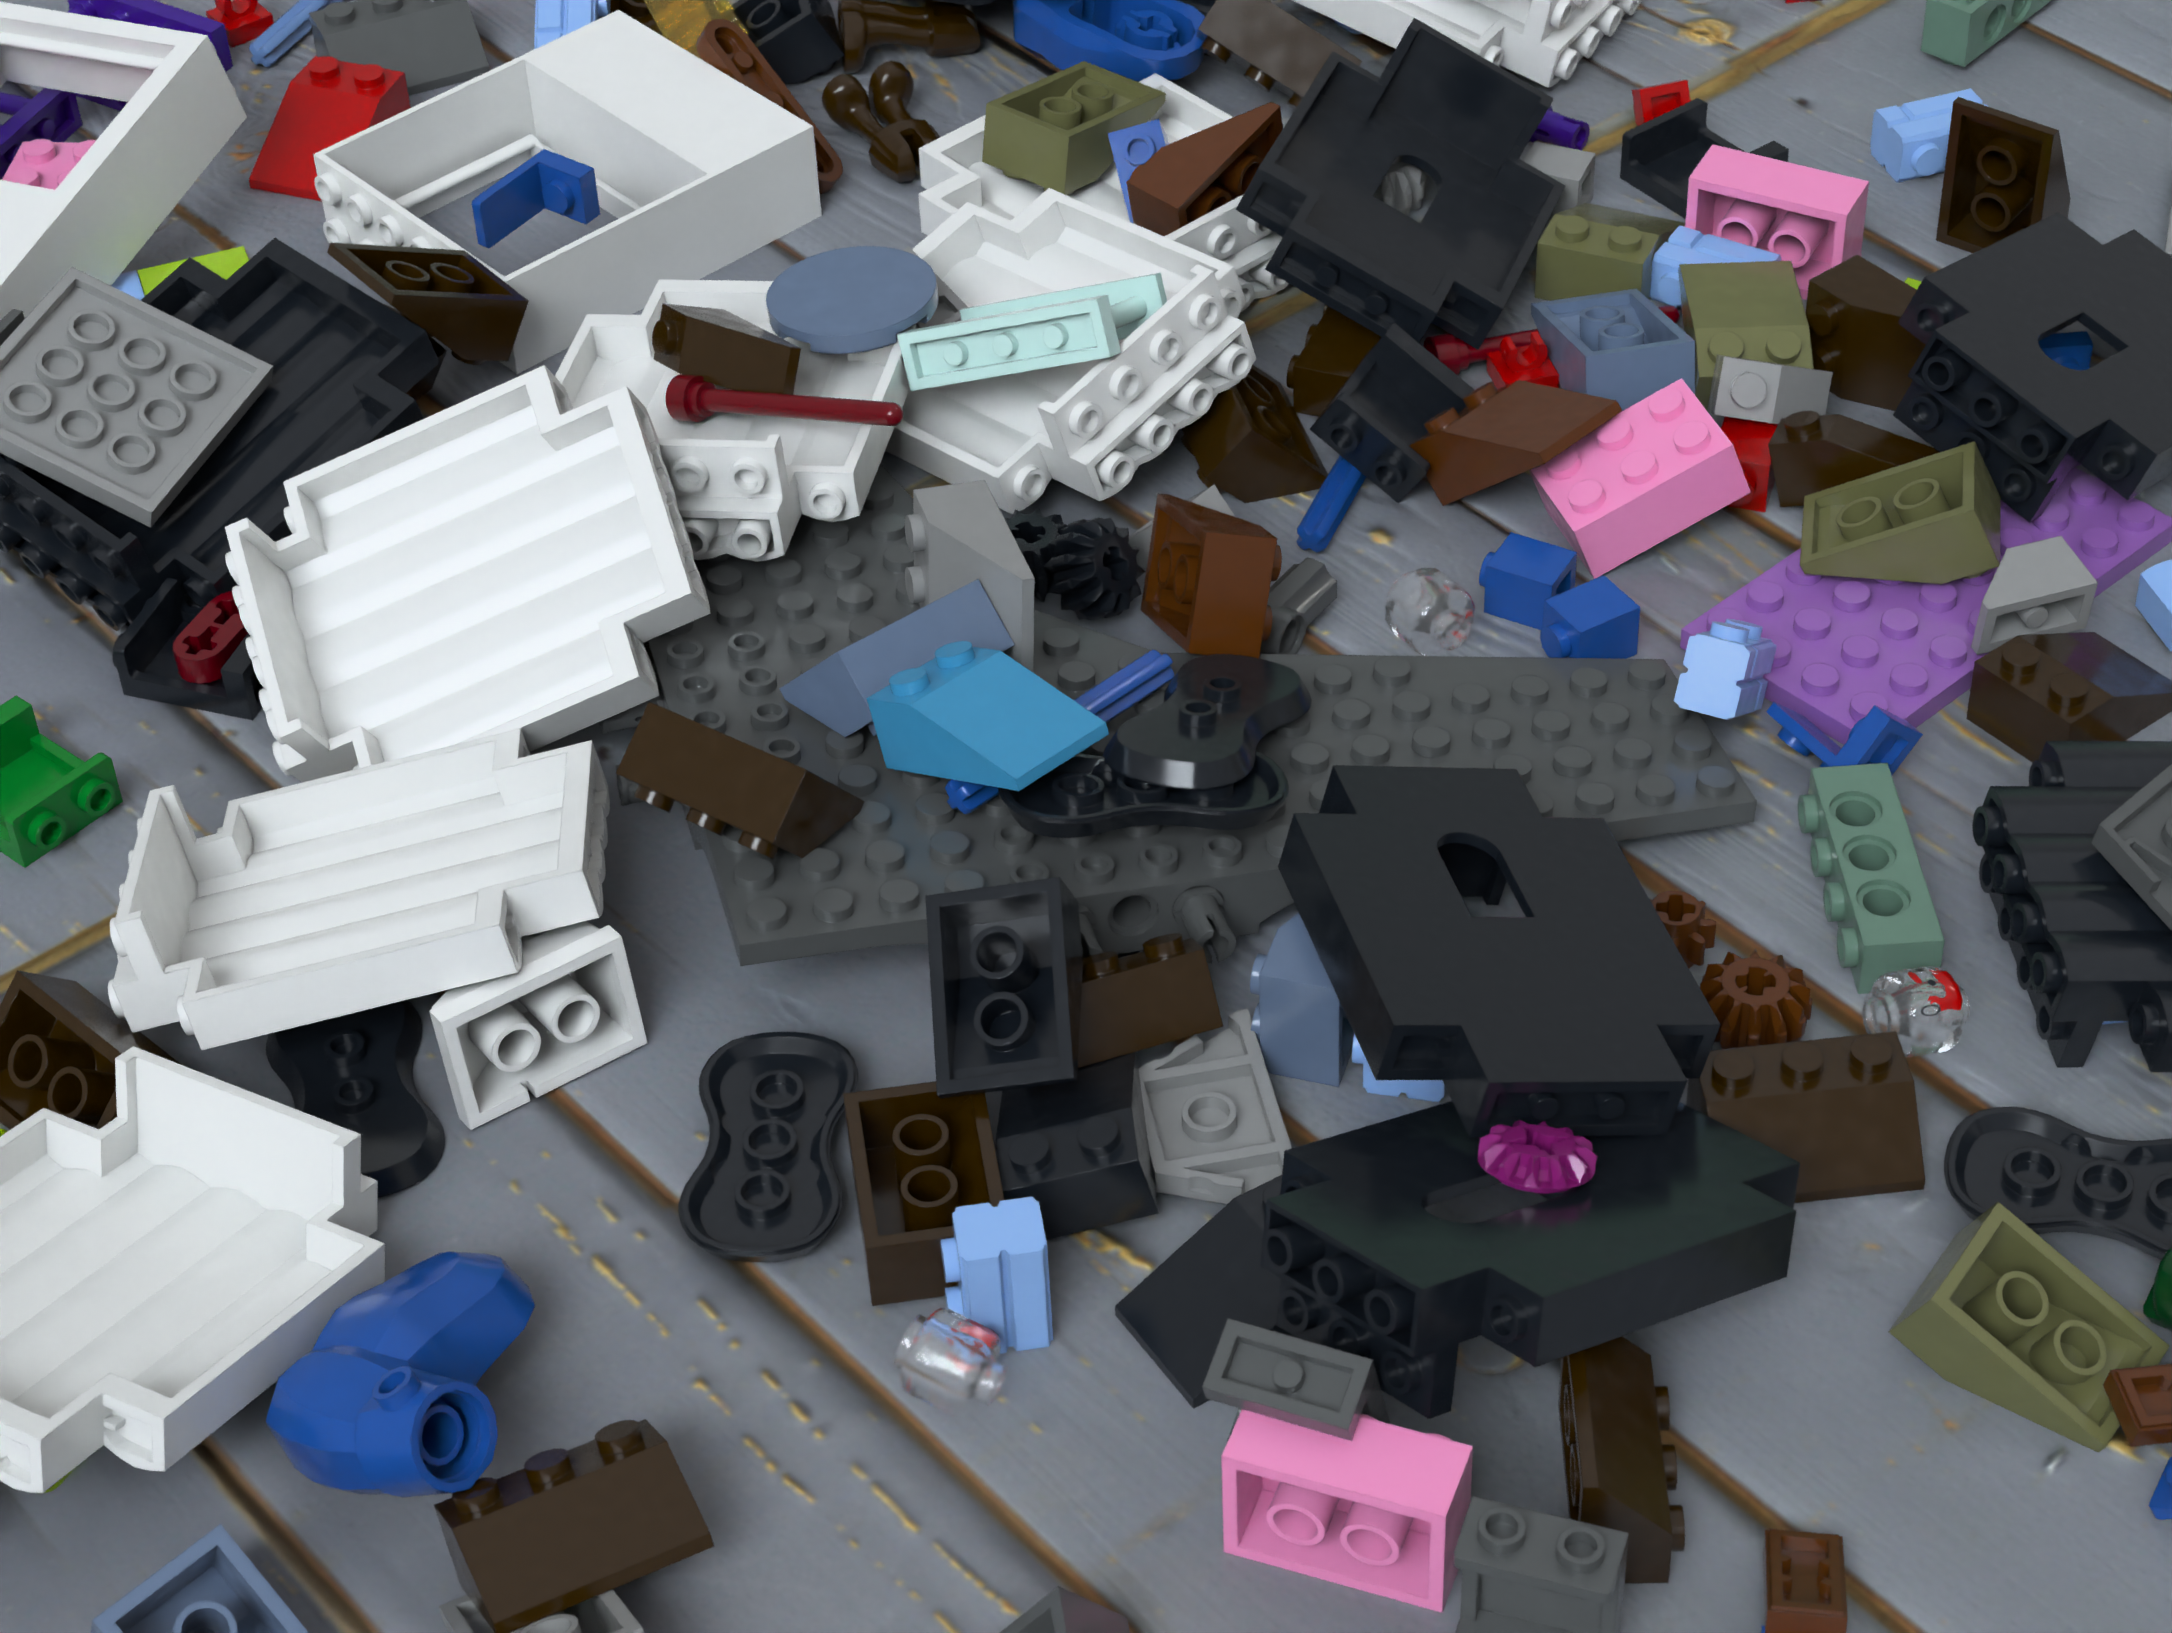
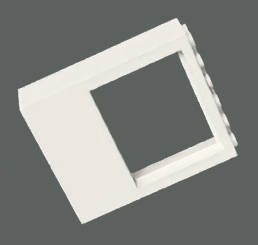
M0 2V88L6 81L128 102L55 190L0 180V321L12 309L23 311L24 318H26L71 267L111 286L247 118L236 95V90L231 84L208 35Z
M620 10L313 154L317 172L314 184L323 203L326 218L323 230L329 244L346 243L449 250L465 249L419 219L420 217L508 175L543 149L594 168L599 206L617 217V220L506 276H503L466 251L529 301L509 361H499L516 374L569 348L587 314L632 315L645 308L659 279L700 280L822 216L813 126Z

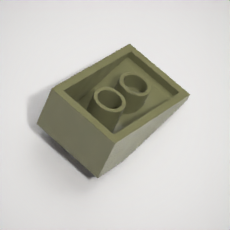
M1080 62L986 103L982 162L1001 169L1003 174L1010 178L1025 179L1042 186L1044 191L1051 188L1062 194L1071 195L1075 190L1097 181L1114 161L1107 133L1148 122L1165 103L1166 93L1091 63Z
M1584 203L1554 214L1537 242L1535 298L1551 301L1637 288L1650 300L1654 254L1664 242H1668L1669 236L1679 225L1685 227V222L1590 203Z
M1791 261L1679 264L1678 274L1684 332L1695 341V396L1706 410L1708 409L1717 354L1814 369L1809 324Z
M1975 441L1804 496L1800 566L1804 574L1944 584L1960 578L1970 579L1978 577L1988 570L1998 567L2000 564V495Z
M2000 1202L1995 1203L1954 1236L1889 1330L1890 1334L1946 1381L2096 1452L2106 1448L2120 1426L2103 1387L2110 1370L2158 1365L2170 1347Z

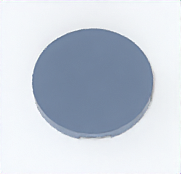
M856 246L819 253L790 266L772 282L767 292L766 305L771 328L782 339L791 337L810 343L811 351L817 353L851 354L892 345L897 342V333L908 329L917 322L926 324L937 309L939 297L935 273L923 259L895 248Z

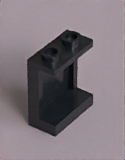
M1700 98L1694 99L1626 131L1622 137L1620 178L1686 219L1689 176L1712 144L1743 151L1707 128L1708 104ZM1772 141L1749 153L1788 162L1789 149L1776 141Z
M1393 323L1365 354L1309 430L1399 503L1431 468L1430 463L1409 445L1428 433L1423 424L1429 419L1451 407H1454L1457 413L1465 409L1466 405L1462 398L1474 391V389L1396 323Z
M167 578L153 597H150L145 602L142 611L127 630L115 641L112 660L118 670L123 694L254 720L262 709L259 690L263 689L256 677L252 661L246 649L245 640L250 637L249 633L221 668V679L203 684L190 683L182 679L178 673L173 653V642L203 608L187 604L181 581L179 579Z

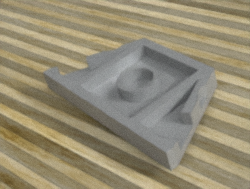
M1248 1008L1237 1010L1228 1015V1028L1207 1041L1203 1042L1197 1035H1194L1174 1047L1172 1053L1167 1057L1153 1059L1138 1068L1156 1192L1228 1204L1235 1197L1282 1175L1284 1151L1292 1149L1256 1033L1251 1031L1252 1020Z

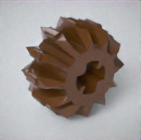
M1754 949L1749 958H1741L1734 953L1728 952L1722 964H1708L1706 973L1702 977L1700 989L1720 1023V1028L1714 1042H1720L1722 1049L1797 1042L1805 1034L1807 1020L1811 1018L1812 1011L1810 989L1806 987L1803 970L1786 968L1783 955L1767 960L1760 958L1756 949Z

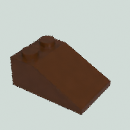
M1269 102L1161 147L1145 164L1139 165L1126 182L1133 224L1166 236L1243 195L1258 167L1283 130L1280 105Z
M1521 380L1497 390L1493 381L1464 396L1462 400L1466 408L1457 413L1454 407H1451L1426 421L1423 425L1428 433L1409 446L1430 463L1431 468L1425 476L1444 506L1547 463L1622 412V409L1617 400Z
M1157 494L1141 611L1187 653L1202 655L1231 654L1259 659L1261 642L1268 640L1272 629V610L1270 605H1267L1271 581L1275 582L1278 579L1282 564V553L1280 546L1277 545V538L1255 523L1172 495Z

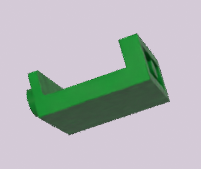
M16 695L0 705V852L26 868L123 802L110 757L100 752L84 762L39 733L32 705Z

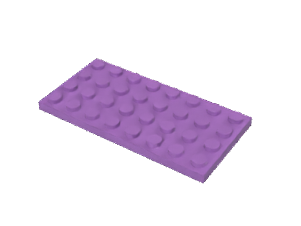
M2075 467L2069 471L2042 515L2031 522H2028L2000 500V562L2007 548L2062 536L2098 582L2095 598L2172 542V517L2135 498L2125 499L2101 479ZM1799 548L1681 629L1680 648L1686 651L1689 637L1695 636L1697 633L1710 631L1712 621L1725 623L1726 619H1735L1762 626L1761 637L1771 639L1777 646L1771 672L1763 675V678L1768 681L1764 698L1803 715L1823 733L1845 745L1854 725L1866 717L1874 705L1908 721L1916 728L1971 688L1974 662L1989 653L1977 655L1971 648L1983 598L1998 567L1990 569L1975 578H1960L1944 584L1804 574L1800 566L1801 548Z

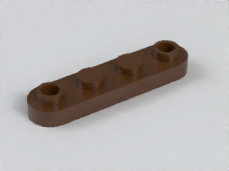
M725 19L709 21L696 40V48L702 60L813 126L819 192L824 194L830 191L843 172L842 162L837 153L744 30L735 23Z

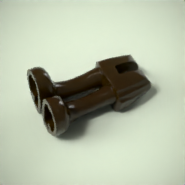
M838 0V33L844 51V56L842 57L843 73L859 72L864 65L868 50L877 45H909L925 49L929 56L974 53L980 45V36L972 5L926 0L924 7H911L874 0Z
M887 61L879 65L870 78L868 95L864 87L853 75L841 74L834 77L827 83L822 94V105L831 120L840 127L859 134L871 145L868 151L870 161L880 172L899 183L914 179L915 163L920 169L919 148L940 138V136L926 120L914 119L907 111V106L914 89V80L909 70L902 63L896 61ZM876 118H877L881 123H885L887 126L884 128V127L876 120Z

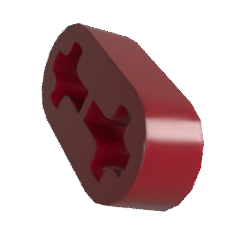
M232 591L225 592L212 599L173 642V653L178 673L182 679L198 684L210 683L221 679V668L248 634L241 621Z

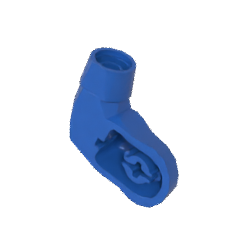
M1177 0L1013 1V37L1015 41L1034 56L1049 60L1061 70L1085 61L1136 82L1156 73L1175 83L1195 72L1203 62L1205 52L1200 46L1204 41L1196 37L1205 16L1193 6Z
M449 1251L439 1253L417 1263L384 1283L356 1295L337 1308L322 1330L312 1351L298 1359L278 1378L265 1422L295 1469L315 1483L328 1488L357 1494H389L398 1497L447 1494L470 1489L492 1462L498 1438L496 1414L488 1397L476 1387V1384L486 1370L525 1329L535 1307L528 1285L501 1257L485 1253Z

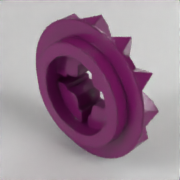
M1521 1120L1515 1121L1512 1127L1502 1124L1491 1127L1489 1134L1481 1137L1479 1140L1477 1157L1479 1165L1503 1184L1533 1193H1558L1583 1185L1593 1178L1597 1155L1592 1152V1142L1584 1137L1574 1136L1573 1130L1570 1128L1549 1127L1545 1121L1538 1125L1527 1124Z

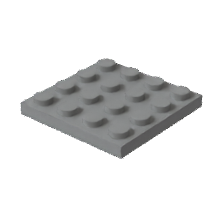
M71 267L0 346V453L151 528L272 382L273 365Z

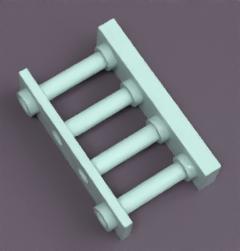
M1161 273L963 308L959 310L962 321L912 329L897 335L910 391L1112 357L1121 353L1118 340L1126 339L1167 302Z

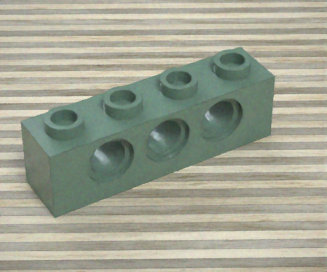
M1927 0L1921 51L1939 57L1947 64L1965 67L2052 0Z
M1888 763L1811 768L1808 794L1800 795L1798 798V821L1801 832L1811 833L1812 836L1810 857L1813 874L1815 877H1824L1825 880L1823 902L1826 919L1828 922H1837L1838 924L1837 954L1840 966L1842 968H1851L1858 994L1938 988L1939 981L1933 975L1938 973L1929 970L1922 972L1913 971L1922 981V983H1917L1908 975V972L1902 973L1897 971L1924 966H1938L1941 968L1945 940ZM1928 980L1935 981L1936 985H1929Z

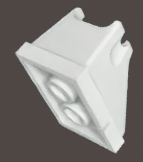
M584 921L521 937L522 966L518 973L446 990L432 1006L431 1010H429L458 1117L470 1130L530 1102L528 1091L538 1098L647 1044L623 939L610 925L600 929Z

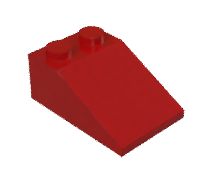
M314 56L289 83L249 177L250 188L322 202L314 184L317 172L313 154L410 109L405 72L384 69L376 64L362 65L339 61L331 56Z

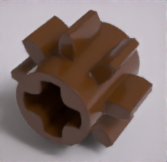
M1666 891L1658 894L1653 900L1650 899L1688 968L1690 969L1694 964L1698 966L1703 965L1705 949L1714 947L1716 921L1705 919L1706 903L1703 901L1698 902L1695 897L1682 891Z

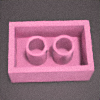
M1712 144L1689 176L1685 227L1701 231L1704 235L1711 234L1780 255L1781 261H1791L1801 298L1807 300L1810 279L1856 255L1861 256L1869 181Z
M1682 378L1623 410L1547 463L1529 470L1546 511L1573 550L1577 552L1578 557L1594 579L1751 493L1732 442Z
M1242 1409L1221 1456L1224 1552L1443 1613L1459 1570L1454 1566V1550L1471 1502L1473 1446L1453 1441L1444 1435L1436 1433L1426 1434L1381 1422L1365 1414H1361L1352 1441Z

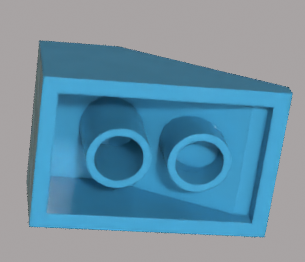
M957 641L938 648L934 653V659L918 668L906 669L894 674L889 679L890 685L867 698L886 768L1015 791L1022 790L1109 735L1105 721L1000 650L973 647L972 643L968 641Z

